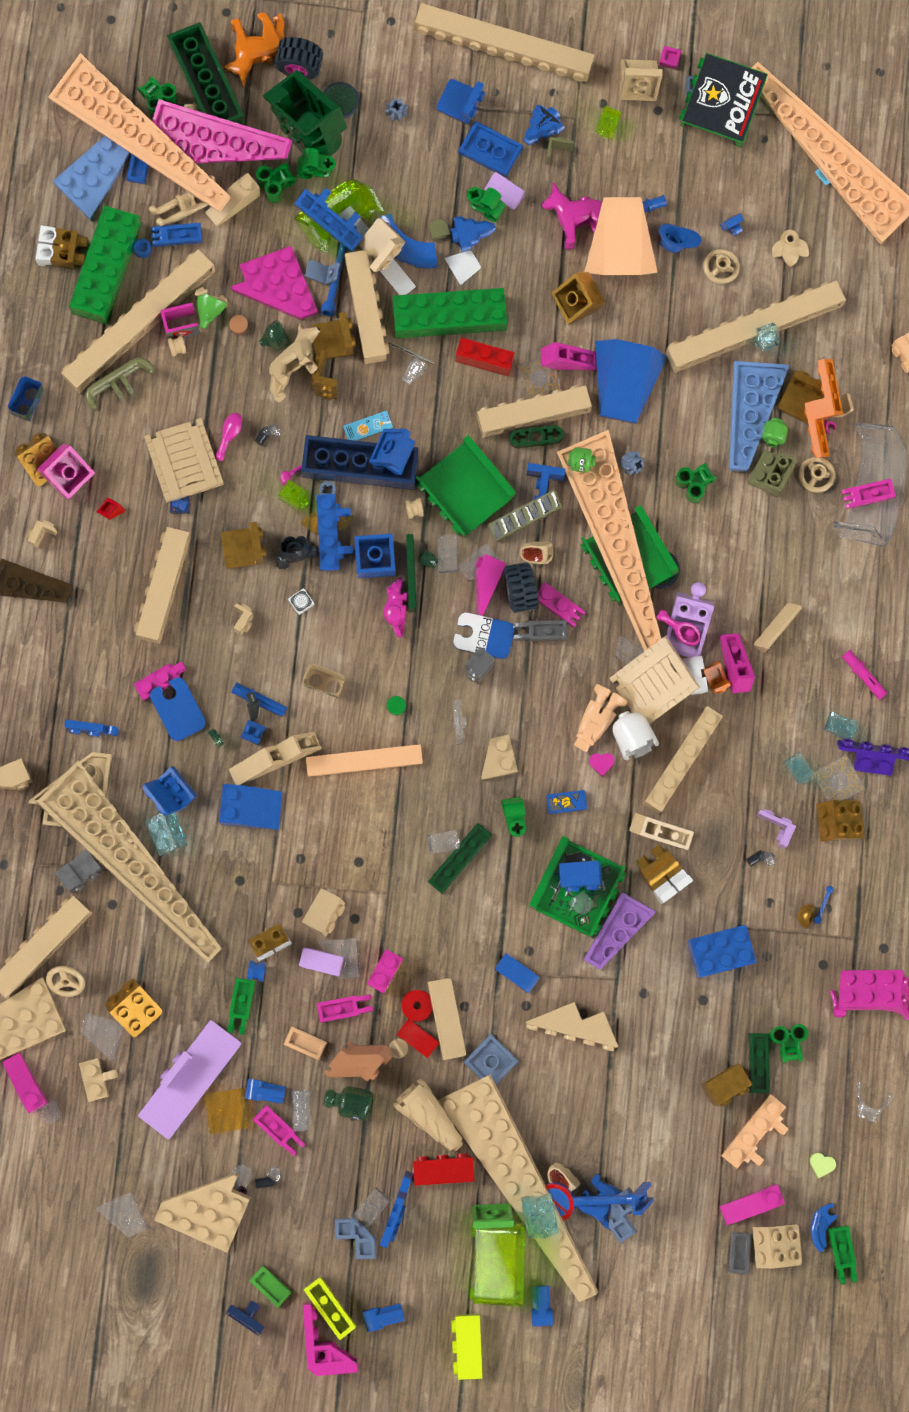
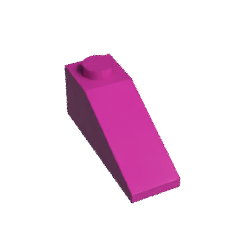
M558 342L541 348L542 367L555 370H597L596 352Z
M483 554L482 557L479 556L475 563V567H477L475 571L476 613L483 616L506 566V563L487 554Z
M739 633L720 635L726 677L731 683V692H750L755 675Z
M20 1052L2 1062L28 1113L32 1114L49 1104L47 1097Z
M772 1184L723 1204L719 1208L726 1225H730L785 1204L778 1185Z

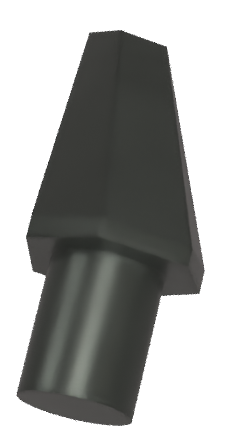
M250 692L246 694L249 701L247 707L250 720L254 721L258 718L260 700H256L254 693Z

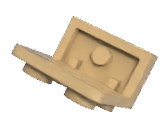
M378 218L359 242V246L363 250H367V254L374 260L370 268L377 272L385 271L390 266V262L400 253L402 246L406 242L382 218Z
M797 1224L753 1227L756 1268L773 1269L802 1264L800 1234Z

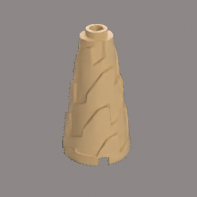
M420 1078L417 1080L419 1085L415 1086L412 1084L397 1098L396 1101L398 1103H394L393 1106L397 1111L409 1118L417 1127L430 1135L436 1142L442 1144L448 1151L453 1150L455 1152L462 1146L463 1143L461 1141L463 1138L455 1129L454 1124L427 1083Z

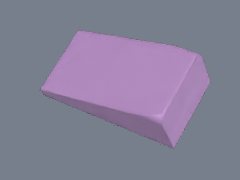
M304 947L299 966L340 976L344 957L312 947Z

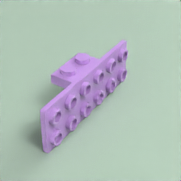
M210 1020L189 1049L176 1055L172 1061L175 1063L170 1070L167 1068L160 1077L162 1079L160 1087L138 1114V1117L165 1138L170 1139L241 1046V1042Z

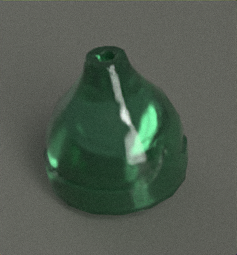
M279 320L269 324L259 340L262 347L283 349L290 345L288 336Z

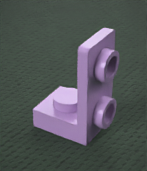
M760 810L756 815L757 817L784 828V830L781 829L776 840L779 841L777 846L785 849L796 826L792 824L790 819L775 817V813L770 810Z

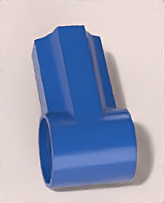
M248 1079L245 1098L283 1103L286 1087L268 1084L265 1081Z
M549 1285L532 1286V1327L553 1326Z
M401 1303L383 1308L376 1307L362 1312L367 1332L376 1331L384 1328L386 1325L405 1321Z

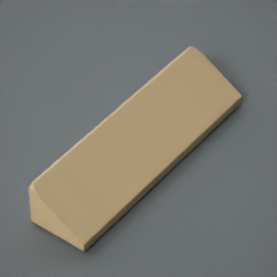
M451 978L428 982L443 1060L466 1056Z

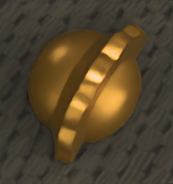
M813 904L802 906L798 912V922L806 929L813 920L815 911Z

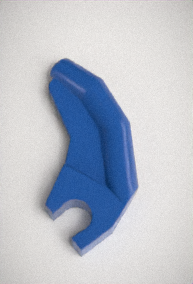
M833 1203L823 1205L813 1215L810 1232L812 1243L819 1252L825 1250L824 1248L827 1246L826 1230L837 1218V1214H828V1209L834 1207Z

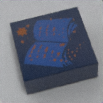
M190 496L171 501L170 513L190 514Z

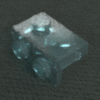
M159 813L145 821L159 856H164L178 848L187 846L185 834L182 832L175 813L167 816Z
M551 1194L521 1198L522 1210L526 1220V1230L529 1237L544 1239L559 1233Z

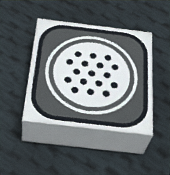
M304 588L288 598V601L298 615L315 605Z

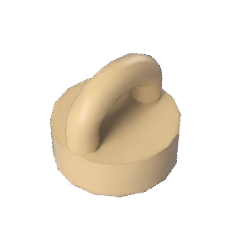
M394 1039L389 1044V1048L392 1050L390 1054L394 1058L400 1059L406 1056L408 1045L404 1040Z

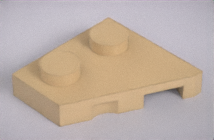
M509 735L491 738L481 780L518 773Z

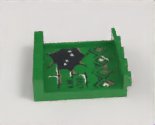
M562 836L528 907L591 938L593 934H598L602 926L599 924L601 917H606L610 909L607 906L609 900H614L618 892L616 886L618 882H623L627 873L624 871L626 866H620ZM601 862L603 886H598L599 890L587 891L583 887L579 888L578 892H567L566 889L561 888L560 863Z

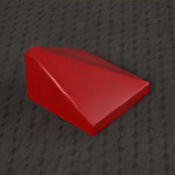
M107 498L97 510V513L111 520L126 510L119 503Z

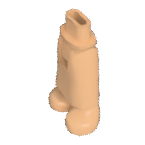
M598 684L594 687V691L597 694L596 700H590L576 735L577 740L574 743L575 747L586 753L590 746H593L616 717L617 714L613 711L617 707L626 706L628 702L613 692L607 706L603 708L602 705L611 694V691Z

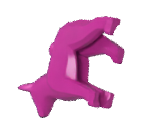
M553 182L552 193L541 204V207L545 210L556 211L558 221L566 236L565 250L574 249L575 229L588 223L594 233L602 202L590 197H582L579 201H570L559 191Z

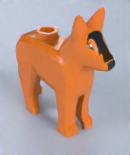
M266 12L257 14V18L263 23L262 37H247L240 19L231 20L232 31L236 34V60L226 64L224 70L241 78L242 87H245L247 75L253 64L260 62L268 64L276 58L279 41L284 38L285 24L282 13L272 17L275 26Z

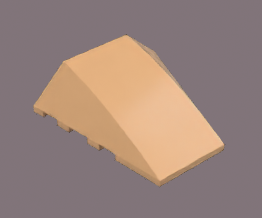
M641 197L603 198L584 272L599 275H644L657 273Z

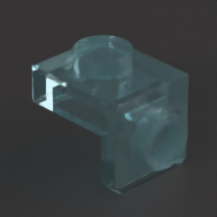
M774 322L756 328L758 339L755 340V343L762 351L770 350L779 345L777 326Z
M830 712L824 730L841 739H852L856 733L858 721L847 719L835 712Z
M801 752L784 761L798 784L801 782L802 784L807 783L812 779L814 772Z

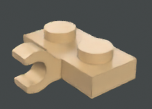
M99 1058L79 1063L88 1102L109 1097L105 1081L118 1078L117 1070L103 1073Z

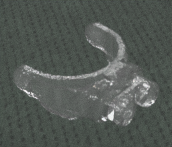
M860 1081L857 1084L856 1092L859 1102L857 1116L863 1119L866 1116L868 1121L875 1123L877 1116L880 1117L881 1112L892 1101L893 1095L889 1094L886 1103L882 1107L877 1109L870 1108L861 1098L862 1082Z

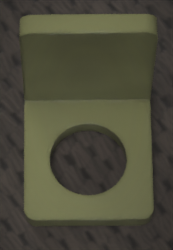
M550 137L546 164L549 163L551 148L573 151L574 141L563 137Z

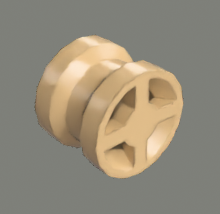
M182 335L176 339H168L172 357L178 353H187Z
M416 498L415 501H405L408 519H412L414 516H424L420 498Z

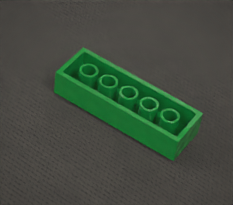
M103 206L69 304L72 315L108 324L133 251V244L137 240L142 225L139 215Z
M504 288L393 295L396 339L506 331L507 328Z

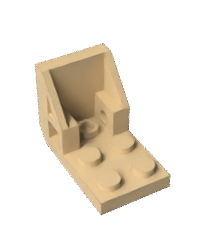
M621 59L620 100H657L662 79V69H658L657 61Z

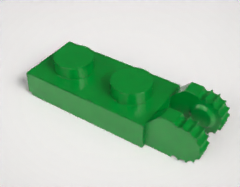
M242 978L235 979L228 1016L230 1017L228 1033H232L235 1018L242 1019L239 1028L240 1035L245 1034L256 981Z
M849 1225L828 1228L840 1285L845 1284L846 1279L843 1268L848 1267L852 1282H858L855 1268L857 1265Z

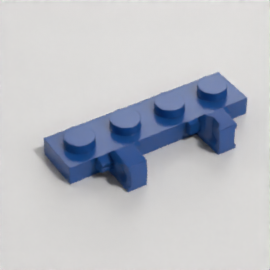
M325 188L320 195L317 193L313 195L305 189L294 205L352 252L363 238L356 231L358 227L354 225L361 216L354 212L348 220L342 219L327 207L328 204L325 202L332 193Z
M335 494L316 495L320 570H340L339 559H344L343 555L353 554V546H341V542H338L337 522L340 521L339 517L351 516V509L341 508V504H336Z

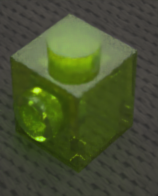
M291 480L287 481L278 494L279 500L297 512L300 508L303 509L309 501L308 492Z

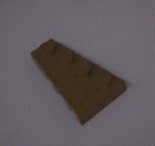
M1 558L0 596L62 603L68 602L74 585Z

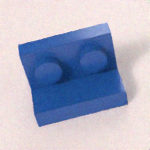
M383 429L369 463L374 466H384L394 474L401 475L416 442L409 437L411 432L407 429Z

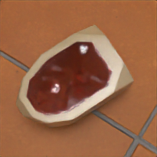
M547 541L525 543L520 548V556L529 563L548 564L552 561L553 544Z
M554 1163L550 1166L547 1174L550 1183H561L568 1187L570 1191H573L580 1185L578 1179L562 1164Z

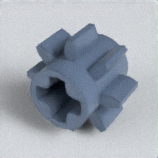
M392 98L391 103H386L387 110H385V113L390 115L391 121L398 120L400 122L402 117H407L406 110L408 105H403L402 98L400 100Z
M636 451L632 453L627 452L621 459V468L625 469L627 474H638L644 467V458L640 457V453Z

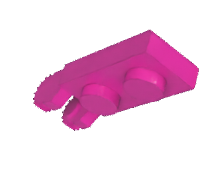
M371 994L316 1003L320 1023L374 1011L373 1006L358 1009L356 1003L372 999Z
M267 1105L254 1117L253 1121L294 1157L297 1154L296 1150L286 1142L292 1137L299 1146L304 1147L306 1145L295 1134V1131Z

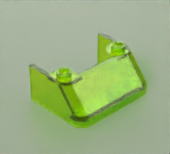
M350 179L332 190V193L325 200L328 204L327 207L337 215L349 206L361 218L364 217L365 219L371 217L374 211L381 214L385 213L372 187L356 179ZM301 211L294 218L297 225L316 249L323 253L328 252L326 247L331 240L330 234Z

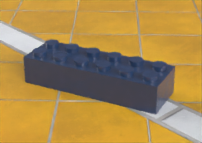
M306 435L301 474L302 478L414 490L419 448L413 447L402 474L396 475L384 466H374L369 463L377 443Z

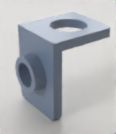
M310 259L307 263L305 277L328 285L336 281L339 263L336 262L331 266H326Z

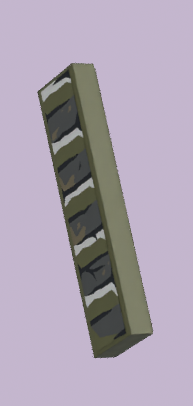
M552 490L488 525L495 541L498 542L563 508L556 490Z

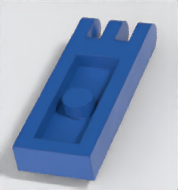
M201 223L151 227V232L155 233L151 235L152 240H155L152 241L153 247L202 243Z

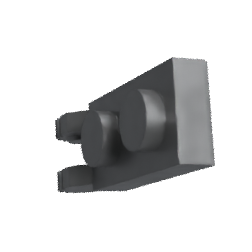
M567 620L514 623L515 629L529 628V634L514 635V640L561 641L568 639Z

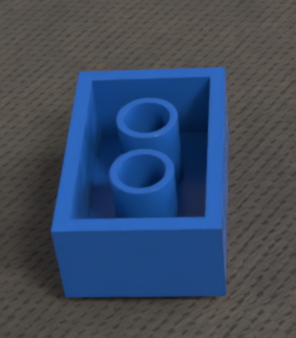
M746 925L696 937L687 941L697 979L757 963Z

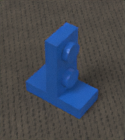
M528 463L526 475L540 477L537 478L535 488L539 489L538 496H534V500L546 494L549 479L563 481L565 468Z

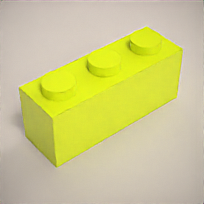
M322 1276L304 1288L305 1293L339 1340L356 1328L357 1325Z
M455 1315V1320H451L452 1333H456V1341H452L453 1354L457 1353V1362H453L454 1375L458 1374V1380L482 1379L480 1315Z

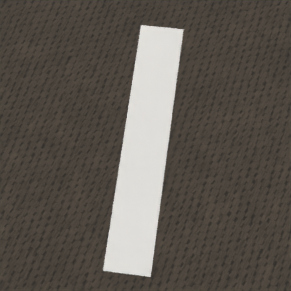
M349 206L338 216L348 220L355 211ZM361 218L354 224L358 227L356 231L364 237L369 228ZM393 259L390 262V266L385 271L381 270L380 272L399 295H406L416 286Z

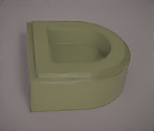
M436 219L430 224L432 241L450 237L448 225L444 220Z

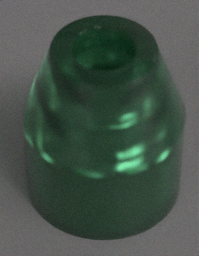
M425 549L418 563L428 568H435L439 560L433 553Z

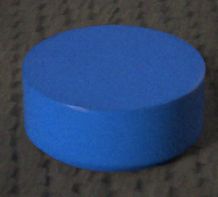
M138 239L133 244V251L137 257L147 258L152 252V247L148 240Z

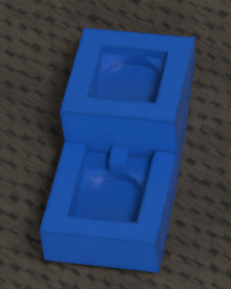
M507 953L504 954L495 967L496 971L528 994L540 978Z

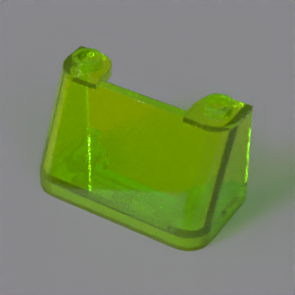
M514 1222V1227L473 1229L472 1225L471 1238H475L474 1287H470V1300H473V1304L523 1307L525 1223Z

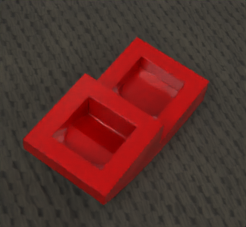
M409 1019L396 1034L427 1059L439 1044L437 1040Z

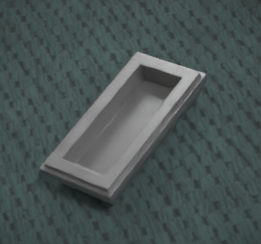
M731 1232L729 1273L749 1275L752 1234Z

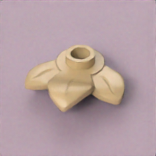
M786 230L782 233L780 240L773 245L772 254L773 257L782 256L785 263L792 267L797 262L799 256L808 257L809 248L804 240L799 239L798 234L794 230ZM788 236H792V242H788Z

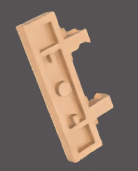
M769 1094L721 1157L736 1169H738L743 1161L748 1164L750 1160L757 1166H760L764 1159L755 1153L757 1150L755 1146L768 1130L772 1131L774 1128L781 1135L788 1131V1128L781 1123L783 1118L780 1116L786 1106Z

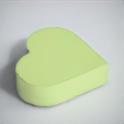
M821 1153L812 1154L809 1160L817 1178L832 1172L836 1167V1162L832 1157H824Z

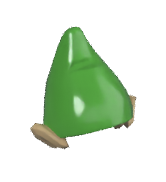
M203 287L196 290L195 295L198 296L197 311L200 327L205 329L213 319L227 308L228 300L223 295L215 297L207 294L208 290Z

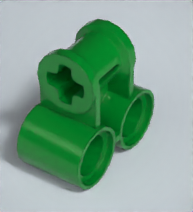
M150 76L148 78L149 81L142 87H138L137 90L147 100L149 114L151 117H154L156 109L152 107L157 105L159 100L174 104L177 103L178 96L176 87L173 84L165 83L161 86L154 77ZM167 93H172L171 96H165Z
M305 148L302 150V156L298 157L297 177L300 179H311L313 176L327 178L334 170L336 161L332 156L319 154L317 149Z
M287 163L278 166L274 170L266 165L260 166L256 170L257 183L260 187L265 188L266 198L271 203L281 201L282 190L291 187L297 181L296 177L292 176ZM262 175H268V176H269V177L266 178V179H262V178H261ZM271 190L278 191L276 194L269 193Z
M472 187L467 191L466 195L468 201H470L471 208L483 213V216L491 222H497L506 207L505 203L500 200L502 195L496 189L490 187L487 190Z
M707 463L700 465L694 471L688 467H683L675 477V483L679 488H688L686 499L690 503L700 502L705 493V487L717 479L716 475L713 476L707 468ZM680 475H686L689 480H681ZM691 490H697L700 495H692Z
M521 796L502 799L503 814L506 818L510 834L515 837L522 836L526 831L523 799H521ZM515 823L519 824L517 831L512 828L515 827Z
M796 1024L791 1026L789 1030L783 1026H777L769 1031V1040L780 1046L779 1053L782 1064H785L786 1061L798 1060V1062H802L803 1056L800 1042L806 1040L809 1033L805 1025ZM795 1028L802 1030V1037L800 1039L794 1036ZM776 1030H780L783 1033L781 1041L776 1040L774 1037Z

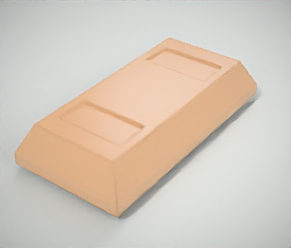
M291 1027L283 1045L320 1061L328 1042Z

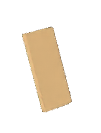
M787 603L756 640L754 646L762 653H766L800 612L802 606Z

